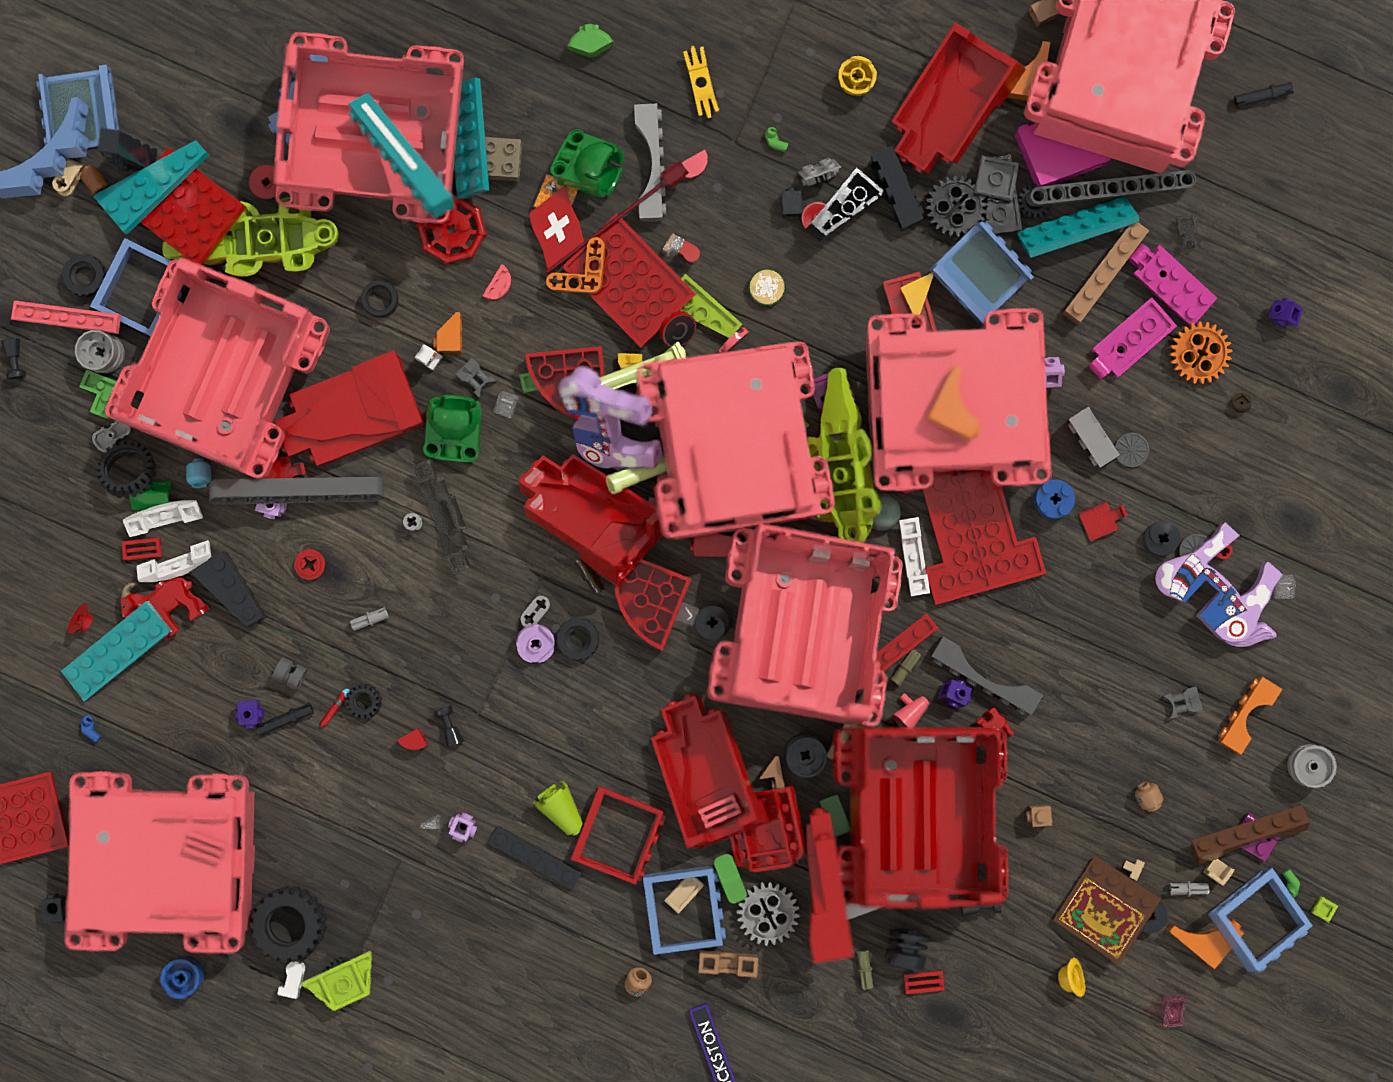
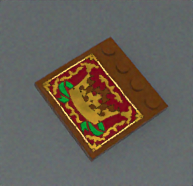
M1094 856L1053 921L1120 965L1162 899Z

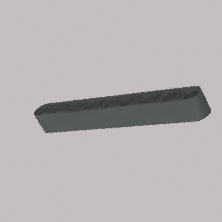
M1186 170L1042 186L1030 190L1026 195V201L1030 206L1038 207L1180 191L1192 187L1196 183V175L1192 171ZM1183 176L1188 179L1187 185L1182 182ZM1164 178L1169 180V187L1164 185ZM1146 180L1151 183L1150 189L1145 186ZM1127 182H1130L1132 184V191H1129L1127 189ZM1109 184L1113 185L1114 193L1109 192ZM1090 186L1095 188V195H1092L1089 192ZM1071 188L1076 189L1077 197L1071 195ZM1053 190L1058 192V200L1052 197ZM1034 192L1040 195L1039 202L1034 200Z
M379 477L217 479L209 482V502L217 505L375 502L384 498L383 480Z

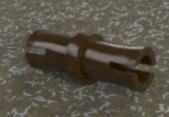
M581 559L574 562L583 575V581L588 583L594 595L605 589L595 575L597 574L595 570L593 571Z

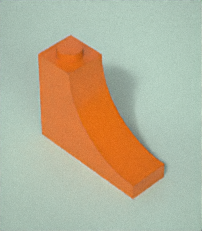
M1043 41L1041 43L1038 55L1028 66L1024 67L1026 69L1007 98L1027 101L1036 71L1042 63L1048 60L1050 42ZM1041 71L1043 76H1045L1046 71Z
M954 365L927 420L970 441L972 437H977L981 429L978 426L980 421L966 410L960 399L958 381L962 368Z
M1232 919L1230 923L1239 936L1242 937L1244 934L1240 930L1242 926ZM1171 923L1166 928L1167 931L1214 969L1232 949L1217 926L1202 932L1184 931Z

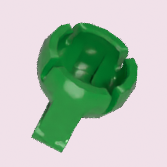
M576 129L570 132L562 144L551 166V173L559 185H566L595 197H605V195L613 192L622 175V168L612 164L611 161L619 165L624 163V154L616 144L590 136L582 130Z
M443 395L441 399L437 396L431 398L427 404L425 444L423 447L425 455L440 460L457 462L475 461L481 451V403L474 401L473 398L460 395ZM429 444H435L437 449L430 448ZM467 448H473L476 453H469Z

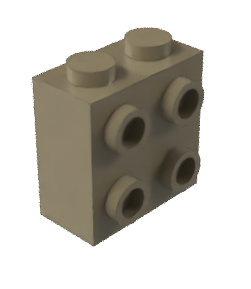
M485 137L488 179L519 181L522 154L521 140Z

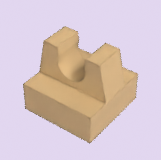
M1138 859L1136 864L1126 861L1123 868L1132 872L1130 878L1137 880L1145 863Z

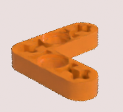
M597 237L588 241L585 275L551 273L546 279L547 286L553 291L598 293L603 283L605 243ZM596 242L601 246V248L597 249V255H601V258L596 256L590 257L591 254L595 255L592 245H595ZM594 260L600 263V267L596 271H592L589 266ZM555 277H557L559 281H564V277H566V288H563L564 285L560 283L556 284V287H554V285L551 283V280H554ZM572 278L579 280L577 288H570L569 281ZM582 279H585V283H592V280H595L598 286H594V289L591 290L590 286L584 285L585 289H582Z

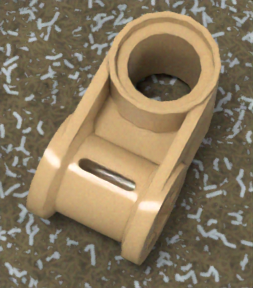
M67 158L63 176H55L53 179L54 189L62 196L71 195L81 179V170L85 166Z

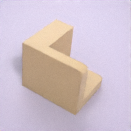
M1216 859L1209 862L1203 873L1224 886L1234 872V869Z

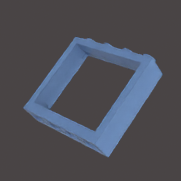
M124 238L90 307L100 312L118 314L105 308V305L133 250L167 266L171 260ZM180 290V292H179V295H178V297H177V300H179L180 297H181V294H182L181 290ZM157 312L149 329L122 315L120 322L152 336L160 314Z
M712 865L643 875L654 954L723 945L722 939H726L725 927L721 928L720 920H723L722 908L718 909L717 901H721L720 890L715 889L718 875L717 870L713 871ZM708 875L716 938L661 946L653 883Z
M1273 868L1260 871L1208 914L1248 972L1257 971L1259 973L1267 967L1266 964L1279 958L1281 956L1280 952L1291 948L1294 945V941L1297 938L1304 937L1308 933L1307 930L1312 927V924ZM1268 882L1298 926L1256 960L1226 915Z

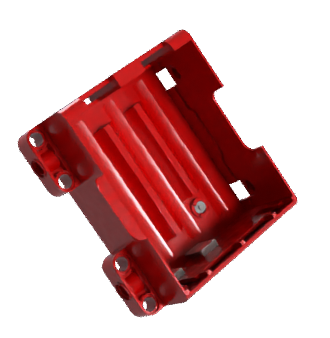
M998 727L839 728L834 732V780L838 784L850 786L851 846H839L836 848L843 891L848 890L849 897L844 900L845 905H859L864 908L1001 905L1002 901L1008 896V853L1004 846L996 844L995 790L996 787H1001V783L1007 778L1006 732ZM845 731L848 734V739L842 742L840 736ZM976 746L985 747V764H977ZM846 771L848 773V779L843 782L841 780V774L842 772ZM847 850L849 856L846 860L843 861L841 858V854L843 851ZM978 863L986 864V881L978 880ZM947 894H964V898L949 899ZM887 895H907V899L888 900Z

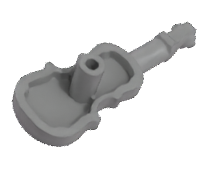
M115 421L111 423L110 428L101 427L99 431H96L92 435V441L100 451L107 452L106 449L108 447L112 449V444H115L119 438L122 439L131 433V427Z

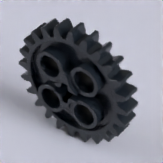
M954 175L952 181H950L946 177L945 183L939 180V187L936 185L932 187L935 193L929 191L928 195L932 199H926V203L930 204V206L925 207L926 211H930L926 217L933 219L930 225L936 223L935 231L940 228L942 229L941 235L948 232L950 238L955 233L956 238H959L960 233L964 236L967 230L969 231L977 221L985 220L981 215L987 214V211L982 209L988 205L987 203H982L986 196L974 194L976 183L971 185V179L964 182V176H962L959 181L956 175ZM951 190H958L960 192V197H953L951 195ZM965 194H967L968 197L961 203L959 209H956L952 213V215L947 220H945L944 217L952 210L953 206L956 205ZM943 203L947 206L948 210L941 212L938 209V205ZM965 203H973L974 210H967ZM952 217H960L962 223L959 225L953 223Z

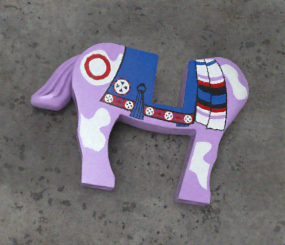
M586 367L576 368L570 377H566L561 381L559 394L568 413L580 415L573 426V432L578 452L586 461L597 467L613 468L618 472L634 467H656L663 457L660 441L637 442L624 437L619 418L644 425L652 413L648 397H636L611 389L601 383L599 376L594 371Z
M1221 523L1212 537L1201 543L1196 550L1187 555L1164 562L1156 572V585L1164 595L1174 598L1179 602H1186L1202 583L1207 580L1218 592L1196 616L1217 638L1236 647H1247L1263 640L1273 639L1277 636L1276 632L1266 623L1257 622L1263 608L1269 602L1274 586L1283 574L1271 563L1263 562L1254 585L1247 592L1239 595L1235 588L1219 572L1207 565L1209 560L1240 536L1227 523Z

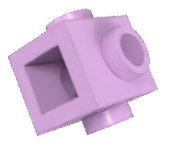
M1059 357L1045 358L1046 388L1061 387L1062 376L1065 375L1064 365L1060 364Z
M274 503L272 508L271 504H257L255 511L264 513L263 517L275 519V516L281 517L282 513H285L287 503Z
M462 812V815L458 814L456 817L451 818L448 828L451 829L448 834L453 835L452 838L457 841H467L469 837L473 838L477 827L474 825L476 821L472 820L473 816ZM461 823L467 825L466 830L460 828Z

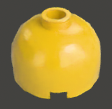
M854 56L842 63L838 73V80L841 88L846 93L852 96H861L873 88L877 72L869 59L862 56Z

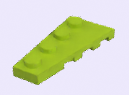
M685 274L681 278L696 294L681 311L688 312L696 322L727 338H730L743 325L689 276Z

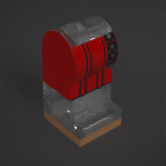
M673 233L663 249V253L667 256H670L673 252L682 257L687 264L697 263L700 257V251L696 246Z

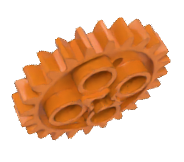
M1199 321L1196 327L1194 323H1189L1190 329L1183 326L1184 333L1177 331L1176 333L1179 338H1172L1175 345H1170L1169 347L1174 349V352L1169 353V356H1174V359L1170 363H1176L1173 370L1180 369L1178 376L1185 374V381L1192 377V383H1196L1198 379L1200 384H1204L1205 379L1207 382H1211V376L1218 379V372L1221 374L1225 373L1222 367H1229L1226 360H1232V358L1227 356V353L1232 352V350L1227 349V346L1231 342H1225L1228 335L1221 336L1223 329L1215 331L1217 325L1213 324L1209 328V322H1205L1202 326L1201 321ZM1196 334L1200 337V343L1197 345L1192 340ZM1212 343H1215L1217 351L1212 354L1209 348ZM1198 349H1202L1203 356H1199ZM1186 352H1190L1191 354V360L1189 362H1186L1184 360V354ZM1204 360L1208 362V368L1205 371L1201 369V363Z

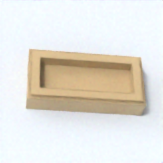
M697 877L684 878L664 901L679 914L704 887V884Z

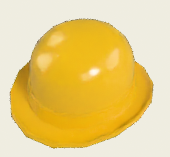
M1073 957L1068 965L1060 969L1058 980L1063 990L1074 992L1077 996L1082 997L1086 990L1083 970L1079 960Z

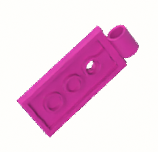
M1140 243L1128 258L1134 266L1139 268L1133 275L1188 326L1189 323L1195 324L1217 299L1214 294L1160 245L1152 253L1147 246ZM1162 270L1166 272L1164 278L1160 276V271Z
M1150 298L1091 349L1093 353L1096 352L1098 357L1088 366L1100 380L1111 371L1115 374L1114 378L1117 379L1177 325L1157 302ZM1118 346H1122L1124 348L1123 353H1118Z

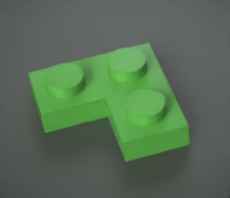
M86 369L79 387L97 394L90 412L110 419L105 409L117 381Z

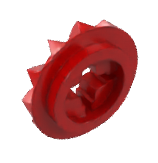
M313 549L303 550L295 559V571L301 578L307 580L320 577L325 568L323 555ZM306 559L315 561L313 564L314 570L311 568L304 569L307 565Z

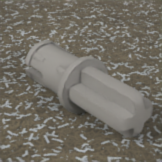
M383 607L374 612H366V615L351 620L350 624L353 630H357L368 625L373 626V624L379 621L389 619L386 608Z
M1187 881V883H1170L1169 890H1171L1170 895H1187L1188 897L1191 895L1209 894V885L1207 883H1190V881Z

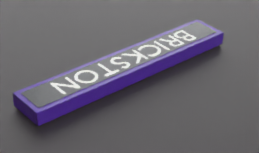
M705 1003L689 1009L714 1081L736 1082L708 1004Z

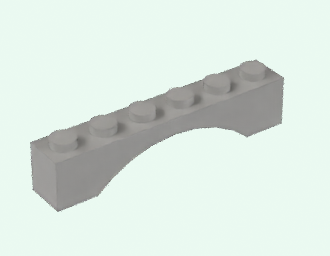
M657 104L634 105L635 127L648 144L652 158L651 176L641 197L661 183L660 178L662 175L660 173L664 171V166H660V159L664 158L663 147H659V140H663L662 128H658V121H662L661 109H657ZM664 185L639 204L640 222L663 221L662 215H666V204H662V196H665Z

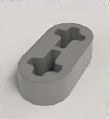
M538 596L527 607L521 616L523 626L526 627L532 624H526V618L524 617L526 615L530 616L533 612L536 613L533 617L534 623L538 624L550 608V601L547 597ZM544 599L546 601V608H540L537 612L535 609L538 607V603L536 602Z

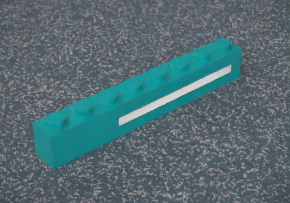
M369 93L348 103L350 109L348 115L352 122H356L361 133L369 137L372 147H377L381 158L389 162L393 173L398 174L402 184L410 188L413 198L421 202V206L426 213H430L435 219L454 208L452 195Z

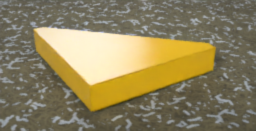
M933 273L900 288L912 314L920 315L934 276Z

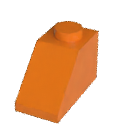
M456 312L437 331V337H434V348H437L439 353H462V315L460 312Z

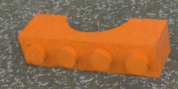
M1257 677V679L1254 678L1251 681L1249 692L1241 697L1238 703L1240 704L1239 708L1231 713L1228 719L1230 721L1227 727H1223L1218 734L1220 737L1218 742L1237 754L1242 755L1252 739L1246 729V719L1250 711L1260 705L1272 706L1282 691L1280 687L1264 677Z

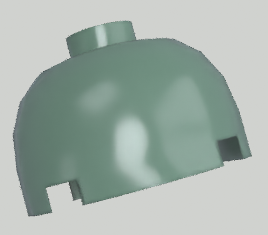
M877 493L881 499L882 508L880 513L873 518L872 529L887 531L899 522L901 507L892 495Z

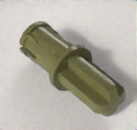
M911 650L890 679L901 686L907 675L913 672L912 669L921 658V654L916 650Z
M868 950L856 952L859 965L857 971L860 972L863 990L873 988L871 975L873 968L870 967Z

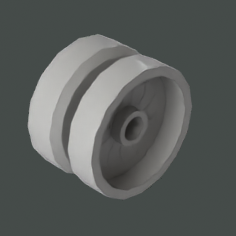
M1305 744L1298 746L1291 752L1288 757L1287 768L1295 782L1303 786L1319 788L1332 781L1336 774L1337 765L1334 756L1326 748Z

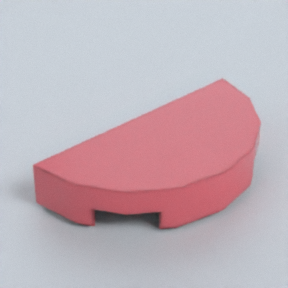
M706 150L682 162L689 172L686 178L692 179L704 172L707 165Z
M501 264L484 292L483 298L497 300L505 296L509 291L511 276L504 265Z
M741 328L739 332L732 335L718 349L717 354L730 351L749 333L748 330Z

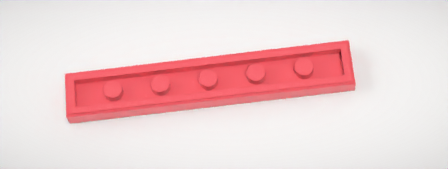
M14 301L11 320L83 330H100L106 333L118 334L121 315Z

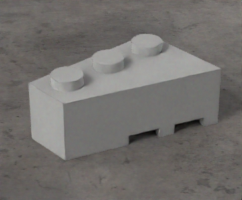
M1089 407L1069 419L1071 423L1067 425L1073 434L1077 432L1081 439L1078 442L1084 450L1088 448L1092 454L1089 458L1094 466L1098 464L1099 467H1102L1120 455Z

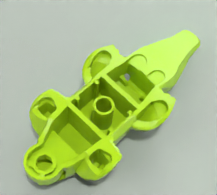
M290 197L281 199V202H289ZM240 201L247 208L230 228L229 231H232V236L226 233L203 264L219 265L227 261L225 265L226 273L246 277L257 273L263 263L283 262L286 271H305L313 264L315 254L337 243L338 229L330 220L311 218L310 211L286 208L279 204V212L260 215L253 205ZM163 242L162 251L164 257L167 259H187L168 243Z
M834 368L828 374L827 391L821 416L820 436L817 439L815 437H808L807 439L809 457H822L827 461L834 498L833 510L816 517L821 521L835 522L836 527L839 528V539L864 543L871 532L874 522L873 518L880 513L882 508L881 499L874 491L870 461L873 458V447L865 431L860 429L862 418L859 408L852 397L850 384L846 377L847 370ZM837 434L841 435V439L835 440L834 436ZM814 462V469L816 471H820V464L818 462ZM821 500L820 507L826 510L827 503Z

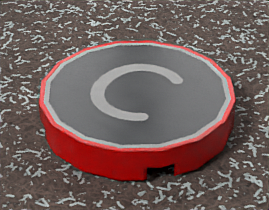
M676 311L669 318L666 317L660 327V336L669 347L677 342L680 343V346L687 344L696 332L697 325L695 319L688 312Z

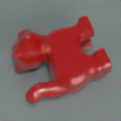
M995 707L989 708L983 713L989 717L987 721L983 717H979L974 721V724L979 727L1003 728L1007 735H1014V731L1010 729L1004 716L999 714Z

